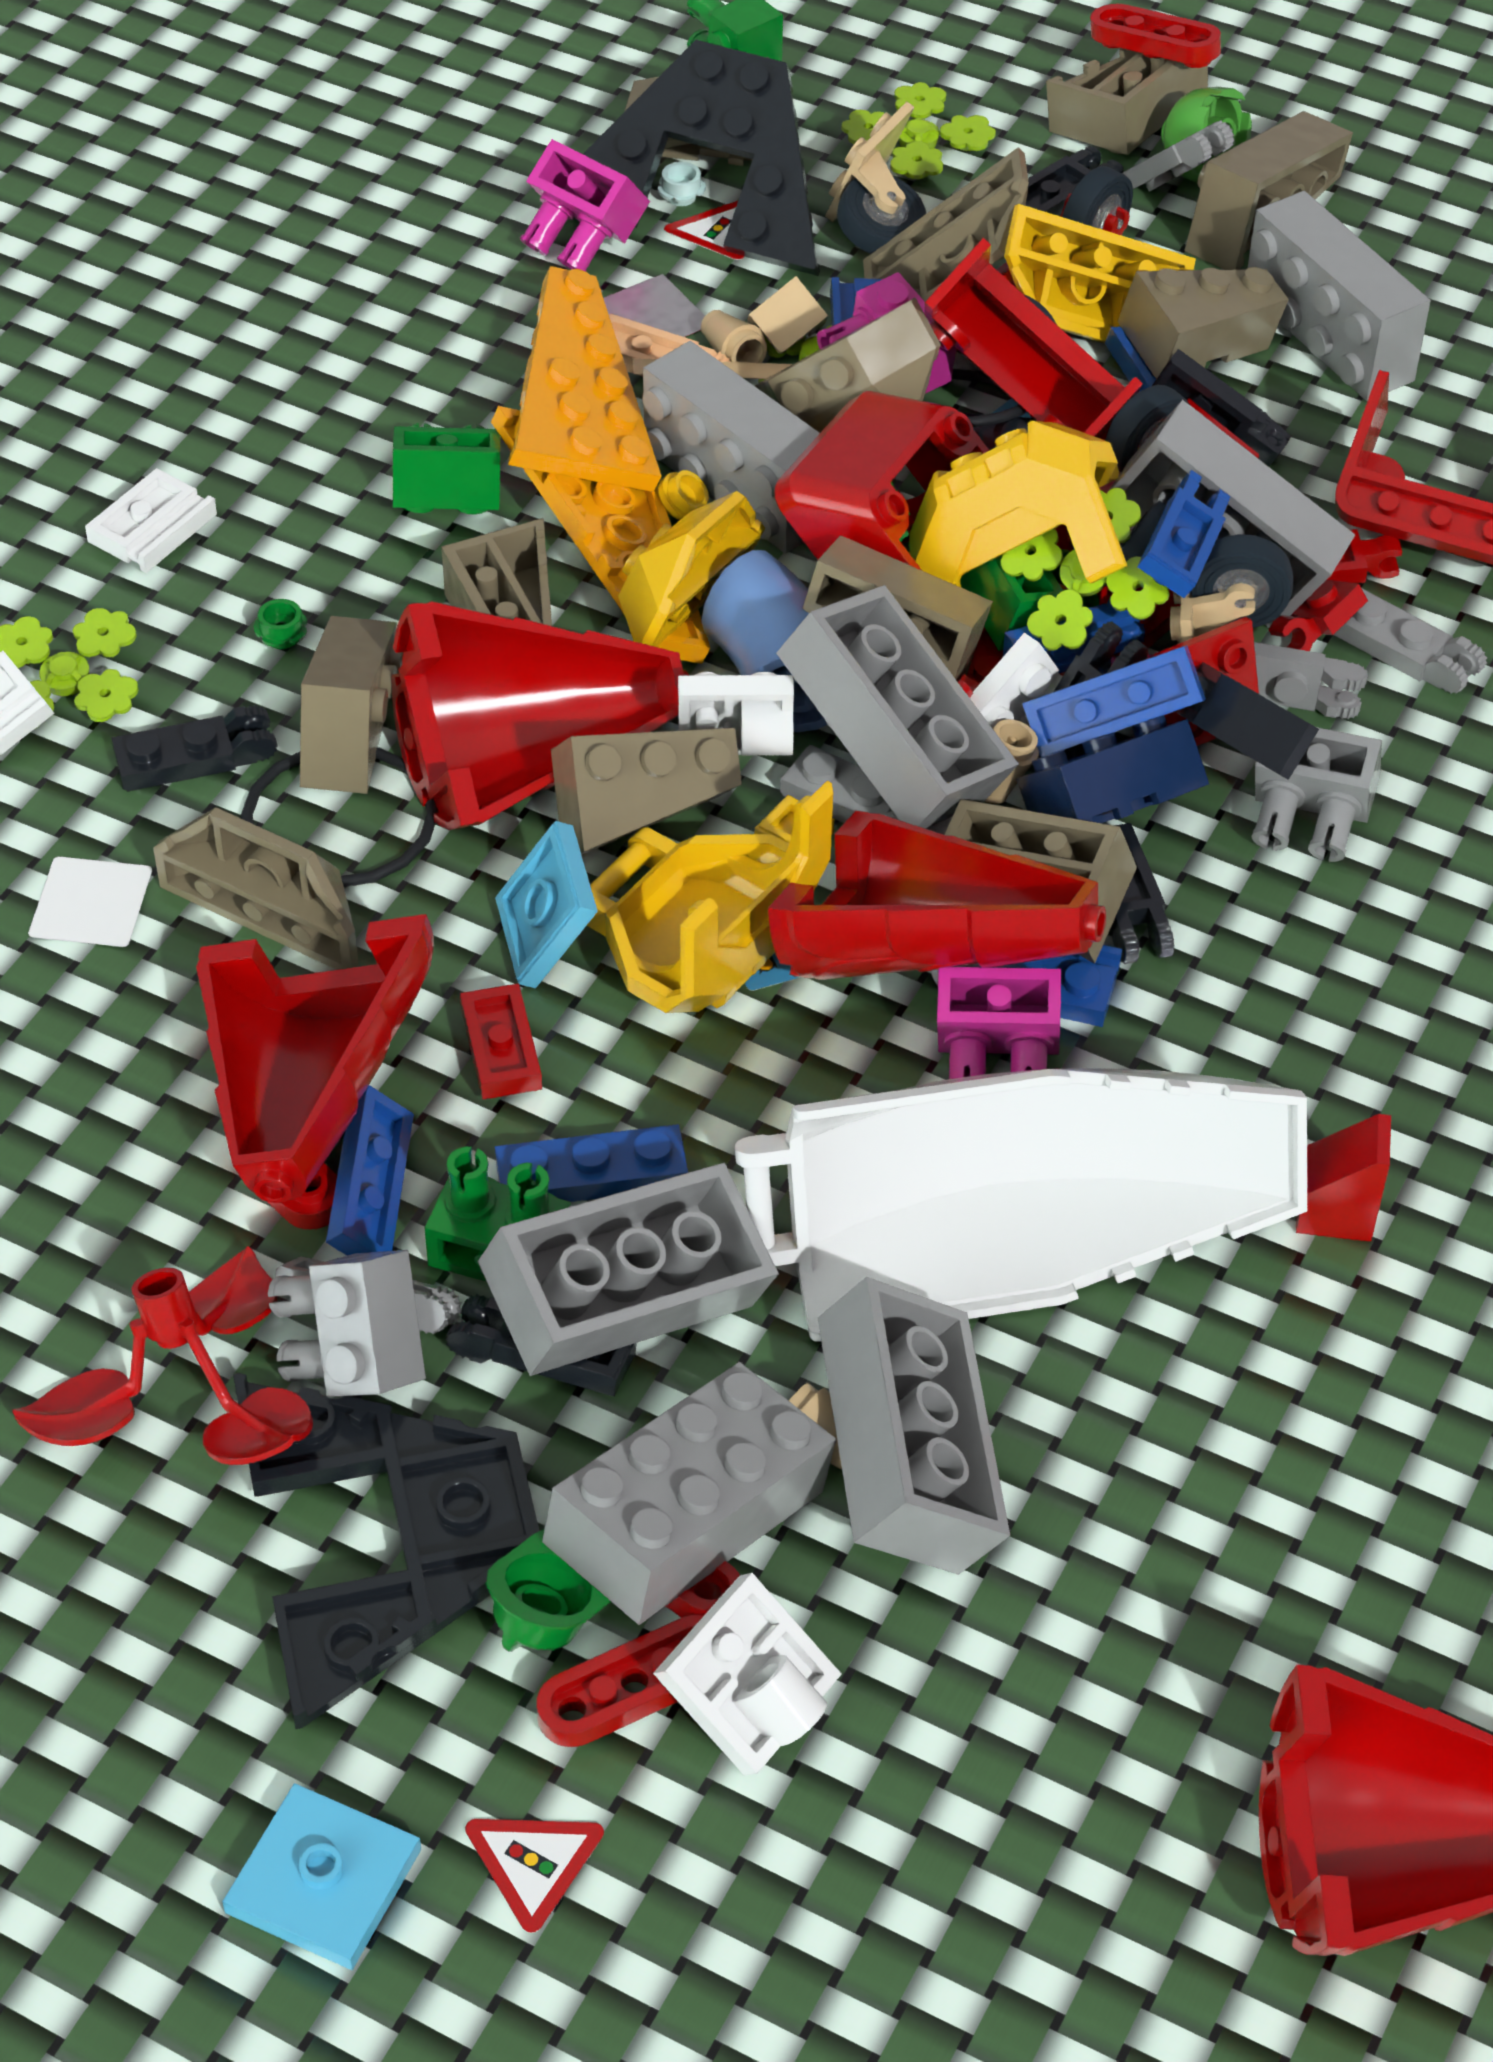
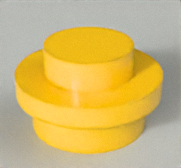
M688 470L671 472L663 477L658 485L659 497L666 508L667 514L677 520H681L689 512L706 505L709 500L708 490L699 476Z

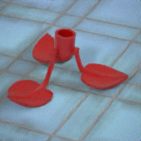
M249 1246L190 1291H188L183 1273L175 1268L152 1270L134 1282L132 1294L141 1318L135 1319L129 1324L133 1334L129 1379L124 1373L113 1369L90 1370L59 1384L32 1404L12 1409L15 1420L23 1429L34 1437L51 1444L61 1446L86 1445L114 1434L127 1425L135 1415L133 1404L129 1398L139 1394L142 1389L145 1343L148 1337L152 1341L157 1342L159 1347L165 1349L177 1348L188 1343L220 1404L228 1412L209 1423L203 1433L204 1448L207 1454L215 1461L227 1465H245L267 1459L288 1449L294 1441H301L306 1438L313 1428V1418L307 1403L290 1390L274 1387L263 1388L248 1396L239 1405L229 1394L199 1337L208 1334L211 1330L219 1334H234L260 1322L272 1312L269 1303L278 1302V1296L268 1297V1289L272 1279L263 1269Z

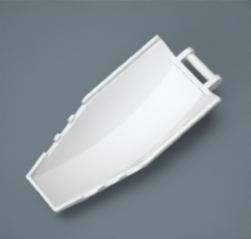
M1070 1068L983 1074L935 1081L900 1090L792 1106L786 1133L755 1135L738 1140L735 1143L736 1163L744 1169L746 1207L774 1265L781 1266L796 1263L809 1336L813 1341L821 1342L818 1317L865 1277L967 1312L968 1319L1063 1305L1078 1299L1076 1290L1112 1276H1114L1117 1283H1121L1136 1277L1134 1268L1171 1254L1176 1262L1194 1255L1192 1246L1225 1233H1229L1234 1240L1307 1212V1097L1301 1090L1231 1078L1157 1070ZM787 1164L792 1232L775 1235L769 1167Z

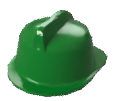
M544 1529L531 1535L507 1555L498 1559L487 1572L486 1586L494 1600L493 1615L498 1627L503 1631L502 1646L508 1652H512L522 1645L537 1650H555L564 1647L578 1634L586 1621L611 1602L542 1543Z

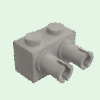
M1318 728L1317 734L1289 780L1256 761L1255 801L1263 803L1256 828L1252 833V840L1258 846L1267 849L1273 829L1275 839L1272 850H1283L1287 848L1289 843V834L1296 809L1319 813L1308 850L1314 857L1324 860L1327 844L1330 840L1329 847L1332 849L1329 862H1337L1345 857V848L1353 820L1364 823L1368 822L1380 778L1382 740Z
M408 1250L356 1253L310 1265V1275H281L275 1277L270 1283L268 1297L290 1296L289 1301L269 1303L270 1309L276 1316L290 1317L292 1315L315 1314L319 1340H286L278 1349L277 1361L299 1360L297 1366H282L278 1368L280 1375L287 1382L324 1378L326 1396L329 1397L382 1394L426 1379Z

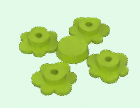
M918 82L913 84L912 87L900 86L894 91L896 110H899L908 102L914 106L910 117L915 118L907 121L898 139L901 147L893 149L892 152L893 158L890 161V169L897 174H904L911 179H923L928 175L940 174L943 171L942 152L939 149H935L939 135L943 139L949 140L951 147L963 151L984 150L988 146V141L995 138L996 130L990 127L988 119L981 115H973L968 118L956 115L952 117L951 123L943 124L940 127V131L934 123L923 120L930 117L933 113L938 114L944 111L946 92L941 88H929L928 84ZM855 110L850 113L849 120L842 122L841 130L848 134V140L852 144H855L861 137L868 141L871 138L870 133L884 112L877 111L871 114L866 110Z
M1112 488L1107 494L1100 490L1109 517L1112 518L1111 522L1119 543H1124L1131 536L1130 527L1135 526L1140 521L1141 509L1136 502L1127 500L1126 493L1121 488ZM1055 529L1006 552L1001 559L1002 569L1007 575L1017 577L1024 574L1025 578L1029 581H1037L1043 576L1044 570L1051 571L1060 566L1061 581L1068 589L1060 592L1056 598L1052 595L1042 596L1038 601L1039 610L1032 613L1027 621L1029 632L1036 638H1042L1043 646L1050 651L1059 649L1061 645L1068 649H1076L1085 643L1087 639L1085 627L1092 623L1093 614L1089 608L1083 607L1081 596L1097 594L1106 584L1110 592L1113 593L1110 599L1112 607L1117 611L1127 609L1133 618L1139 620L1150 617L1155 610V604H1164L1169 599L1168 588L1157 583L1150 575L1137 567L1141 560V557L1137 556L1127 561V567L1094 583H1089L1084 576L1075 549L1069 552L1063 559L1062 551L1056 545L1059 537ZM1035 551L1034 554L1028 555L1030 552ZM1139 587L1143 588L1141 591H1135ZM1066 621L1064 624L1058 625L1059 622Z
M104 608L90 610L85 615L84 622L76 624L72 630L74 638L77 639L76 647L79 654L75 652H60L49 657L50 649L48 644L53 640L52 631L47 627H41L40 622L34 617H22L14 625L4 624L0 626V652L4 651L17 668L29 663L43 662L39 670L41 680H34L30 683L52 711H54L55 706L53 700L49 698L51 693L57 696H71L78 692L79 694L74 699L76 708L80 711H87L89 718L95 722H104L111 719L115 714H125L131 710V699L139 691L137 681L132 677H121L119 671L115 669L105 670L101 676L89 674V664L84 658L94 657L99 654L104 657H114L120 652V647L128 646L135 641L137 637L136 630L133 625L129 624L128 615L125 612L115 611L110 613Z

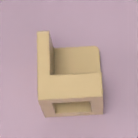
M795 276L748 315L747 323L760 328L775 350L783 354L805 335L810 337L824 326L828 315L798 277Z

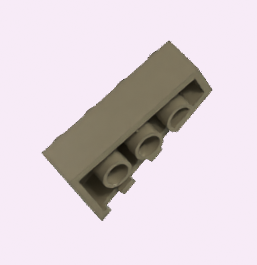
M1302 111L1207 161L1198 177V187L1201 189L1185 252L1224 270H1239L1244 265L1245 258H1243V254L1251 248L1256 209L1304 190L1316 200L1341 177L1353 132L1306 111Z

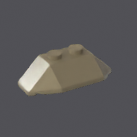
M1019 147L896 235L888 243L863 259L864 278L884 279L899 272L919 296L926 301L982 238L991 244L990 264L1005 258L1004 254L1014 206L1017 204L1026 205L1029 182L1025 153Z
M915 297L754 386L821 433L850 400L865 391H875L923 401L933 362L937 359L941 344Z
M217 807L161 839L153 847L160 888L336 970L359 967L355 929L340 871L317 853Z

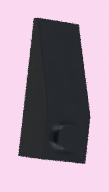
M1202 662L1197 670V675L1206 700L1174 712L1289 780L1319 729Z

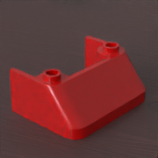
M982 238L925 301L924 314L931 323L930 325L941 347L949 351L955 346L1035 421L1058 423L1100 438L1109 429L1121 408L1133 396L1139 393L1143 383L1134 377L1124 387L989 263L991 244Z
M1379 370L1336 487L1335 506L1338 515L1347 524L1493 565V503L1406 480L1404 471L1396 460L1373 453L1388 412L1389 372Z
M865 391L850 400L779 478L775 485V499L784 517L817 560L841 535L922 570L899 540L909 525V508L903 495L892 486V480L906 465L926 492L936 471H952L950 464L954 460L970 453L981 452L984 454L989 449L975 432L969 418L953 407L875 391Z

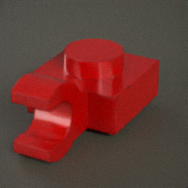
M1358 529L1350 530L1355 536L1332 575L1327 580L1366 583L1367 571L1380 579L1398 576L1400 570L1396 557L1402 556L1399 539L1383 535L1375 539L1360 540Z
M1326 580L1290 616L1285 615L1275 619L1269 628V632L1273 636L1286 637L1292 632V639L1287 648L1310 651L1313 643L1322 634L1334 635L1368 602V599L1358 583Z

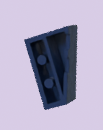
M1162 715L1133 725L1132 729L1135 736L1118 742L1115 732L1084 742L1082 746L1085 754L1068 760L1065 750L1033 760L1032 764L1035 772L1016 778L1027 811L1104 823L1112 819L1118 820L1127 817L1139 809L1160 804L1208 785L1209 781L1188 719L1167 724L1165 716Z

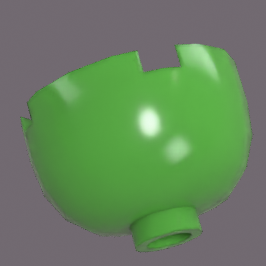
M1217 86L1199 88L1184 94L1175 103L1162 126L1161 138L1164 149L1221 120L1230 125V129L1233 130L1232 133L1235 141L1230 149L1251 139V115L1248 112H1242L1238 101L1246 100L1243 94L1234 88ZM1211 155L1212 157L1209 158V160H1211V159H1213V158H1215V157H1217V156ZM1206 162L1181 174V176L1189 181L1198 183L1199 174Z

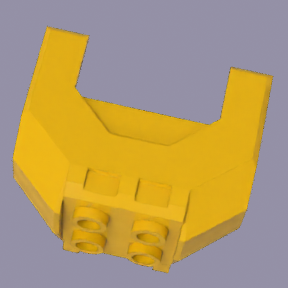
M1031 421L1028 423V433L1025 428L1007 432L995 440L997 447L984 454L981 452L970 453L954 460L950 464L952 471H936L932 476L909 534L910 555L922 571L961 587L960 578L965 573L1064 524L1069 532L1085 578L1089 583H1094L1128 566L1099 487L1119 477L1118 462L1111 443L1058 423Z
M826 781L812 796L806 795L795 804L790 843L773 834L696 835L676 843L648 827L640 828L628 840V849L590 884L598 912L586 925L606 936L628 992L665 1013L699 1012L709 1005L719 1008L725 1005L735 992L775 953L770 933L768 907L790 883L813 885V890H815L830 861L833 787L831 782ZM644 865L651 868L617 902L609 899Z

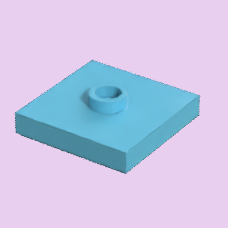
M555 821L495 897L516 979L520 985L536 989L598 912L574 827L570 824Z
M294 1783L222 1901L225 1914L353 1970L421 1851L420 1838Z

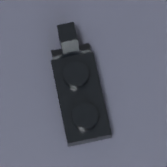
M1180 349L1176 351L1152 384V386L1165 385L1174 389L1186 400L1191 399L1259 454V459L1268 466L1276 460L1291 438V435L1271 419L1266 412H1262V409Z

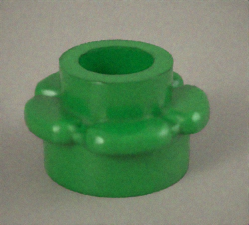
M274 599L260 607L258 619L253 627L255 635L262 638L265 645L276 649H287L304 639L307 634L305 626L308 622L297 603L288 599Z

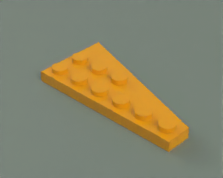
M550 266L542 283L536 314L538 321L532 335L531 345L533 347L527 362L519 403L521 411L515 425L513 435L515 442L509 456L508 465L654 492L662 476L597 277L580 269L567 270Z
M498 406L491 423L510 451H512L515 442L513 437L515 425L521 410ZM523 468L623 612L618 595L628 575L622 572L626 561L639 545L648 548L657 531L665 523L671 526L666 508L659 497L658 484L654 492ZM699 610L657 647L678 652L682 661L702 664L710 650V644L707 635L704 634Z

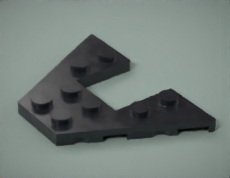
M695 40L583 155L627 176L647 198L668 138L753 159L723 244L727 252L819 276L820 269L817 263L813 238V222L811 212L809 211L804 161L801 157L797 130L799 129L797 114L792 96L793 87L787 63Z
M233 1374L239 1405L254 1392L269 1387L248 1382L246 1374ZM302 1386L299 1393L294 1392L307 1403L313 1418V1428L306 1438L301 1441H294L292 1446L281 1453L249 1464L254 1497L387 1472L407 1568L404 1571L272 1596L295 1729L308 1725L490 1596L486 1586L488 1569L498 1559L507 1555L531 1535L539 1532L516 1432L490 1426L472 1428L465 1425L461 1420L434 1415L433 1422L392 1413L391 1405L349 1396L332 1399L323 1396L316 1389Z

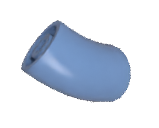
M752 550L734 560L724 569L713 584L703 608L701 621L704 634L722 648L732 660L740 675H752L757 672L792 675L776 653L809 614L803 609L808 588L793 572L767 551ZM793 678V732L818 730L828 725L810 698Z

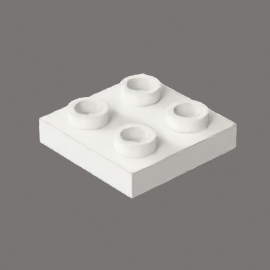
M701 672L694 676H678L679 731L735 728L738 755H793L794 680L792 675H777L771 672H757L752 675H719L713 672Z
M753 1573L740 1575L653 1673L744 1776L758 1774L780 1746L794 1742L816 1724L827 1707V1701L823 1696L842 1675Z

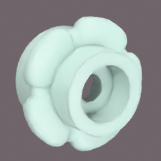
M674 162L667 165L662 171V177L659 180L660 185L658 186L659 194L676 206L692 204L696 200V196L703 195L706 189L705 182L701 180L700 169L689 162Z

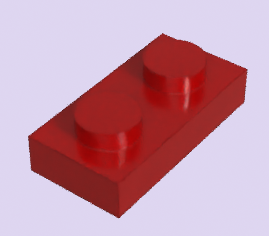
M519 983L460 993L462 1016L482 1100L542 1090V1074Z

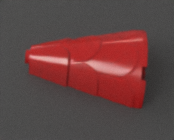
M432 601L426 604H408L399 619L393 649L396 653L403 652L402 665L398 668V674H391L394 718L403 761L421 805L425 806L428 800L434 799L438 809V813H434L435 823L449 830L465 828L470 825H480L535 792L553 787L555 784L551 749L569 737L654 732L678 717V676H689L686 670H683L678 652L591 630L580 634L518 617L512 620Z
M855 811L834 834L836 888L821 905H814L813 885L790 883L768 907L772 943L780 964L790 965V975L794 977L815 978L818 980L913 970L925 972L938 970L939 968L976 963L983 968L1082 954L1088 952V948L1091 947L1093 942L1101 941L1106 925V909L1104 906L1098 905V882L1017 854L1007 855L952 835L946 836L882 814Z
M426 914L369 922L365 941L378 963L374 965L279 978L257 939L200 947L199 961L196 969L209 1025L206 1034L219 1081V1086L214 1091L233 1167L248 1189L260 1199L270 1203H283L289 1199L292 1200L300 1197L306 1191L356 1115L358 1100L364 1094L381 1066L389 1049L390 1042L410 1011L429 972L433 956L434 937Z
M1296 1665L1285 1681L1273 1710L1269 1726L1272 1731L1281 1732L1279 1745L1272 1751L1273 1761L1262 1760L1259 1792V1838L1266 1890L1279 1928L1294 1930L1297 1935L1293 1936L1292 1947L1305 1955L1328 1956L1338 1954L1347 1956L1431 1928L1436 1931H1442L1493 1913V1735L1432 1707L1424 1709L1330 1668Z

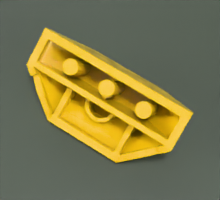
M1021 204L1014 206L1004 254L1016 288L1022 294L1033 298L1044 306L1054 318L1057 326L1064 332L1105 343L1111 327H1120L1117 321L1136 271H1159L1165 268L1176 271L1194 270L1196 258Z
M732 492L689 512L672 527L665 523L657 531L648 548L639 545L630 555L622 570L628 577L618 597L634 642L654 647L661 644L704 605L713 584L724 569L739 556L755 549L766 528L762 522L756 519L754 509L747 498L740 492Z

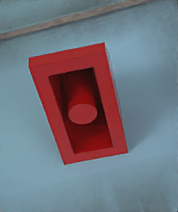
M1374 1115L1307 1145V1212L1297 1215L1296 1233L1372 1241L1390 1166L1391 1115Z

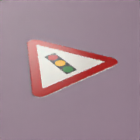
M738 201L667 224L664 227L667 233L729 258L741 260L745 257L727 252L723 246Z
M472 1819L465 1827L467 1836L523 1930L528 1933H535L541 1929L604 1835L603 1827L594 1822Z

